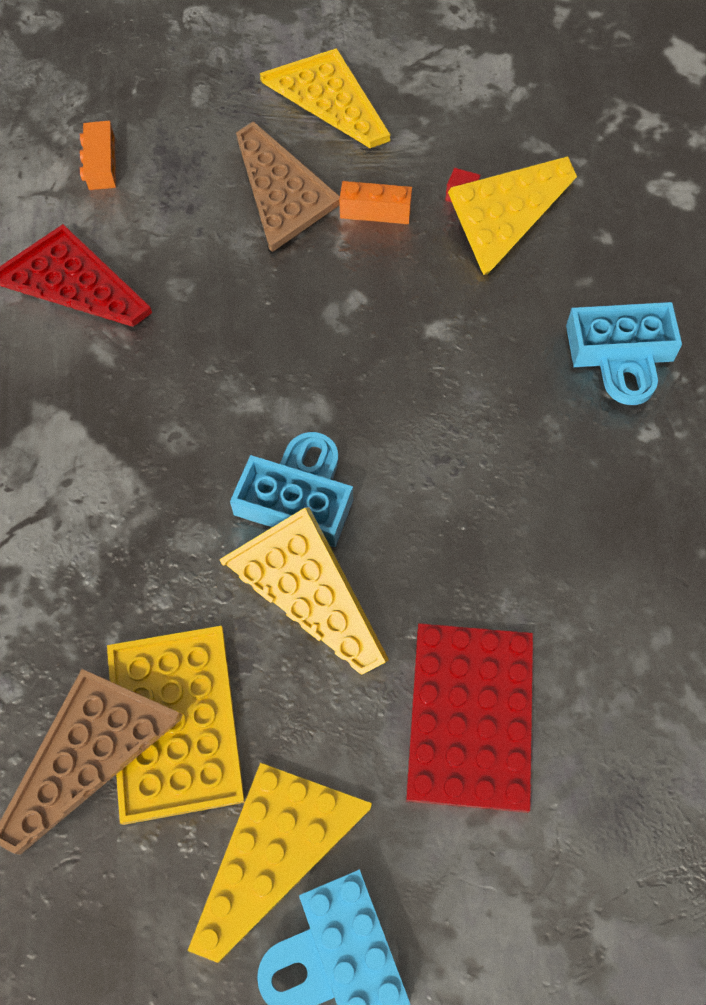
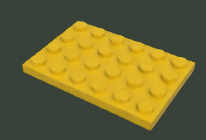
M216 626L107 645L110 682L183 715L175 726L116 774L120 824H131L245 803L223 627Z

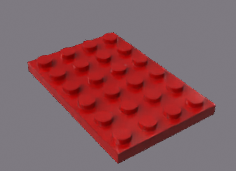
M418 623L406 802L530 812L533 633Z

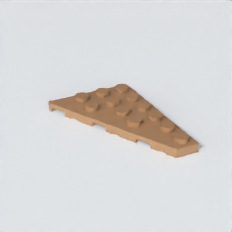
M255 122L236 132L269 249L272 252L340 205V196Z
M81 669L0 820V846L14 854L21 855L175 726L183 715Z

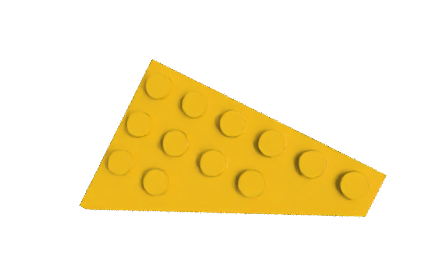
M568 156L450 188L448 194L483 275L488 274L575 180L577 175Z

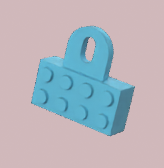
M672 302L571 308L566 324L573 366H600L607 393L614 400L626 405L642 404L652 397L658 384L655 363L674 362L682 346ZM629 372L635 375L638 385L637 391L629 390L626 387L623 373Z
M307 432L298 435L288 444L280 464L250 455L230 500L233 514L253 522L274 527L300 510L310 507L329 546L336 547L353 503V486L332 480L338 466V450L335 443L324 434ZM311 447L320 448L322 452L316 465L312 467L303 465L307 451Z
M360 870L299 895L310 929L272 946L263 956L258 969L257 981L259 991L268 1005H319L332 998H335L337 1005H411ZM294 963H302L307 969V978L302 984L283 992L275 989L273 976L277 971Z

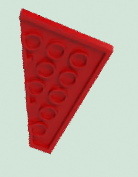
M64 224L0 266L1 287L132 327L152 314L151 307Z

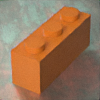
M111 122L83 123V133H80V141L83 150H80V158L83 167H80L82 181H86L89 190L116 188L115 135Z
M342 181L339 198L340 218L409 224L412 187Z

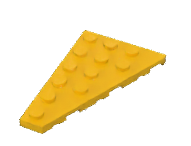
M337 48L260 73V80L263 84L368 148L390 142V133Z
M310 507L300 510L219 559L223 566L227 565L239 575L242 581L252 585L253 589L270 603L274 602L287 613L286 615L290 619L299 622L301 627L318 641L322 640L336 651L335 654L338 657L348 661L350 666L361 675L389 661Z
M260 763L188 951L220 963L259 921L370 811L372 803Z

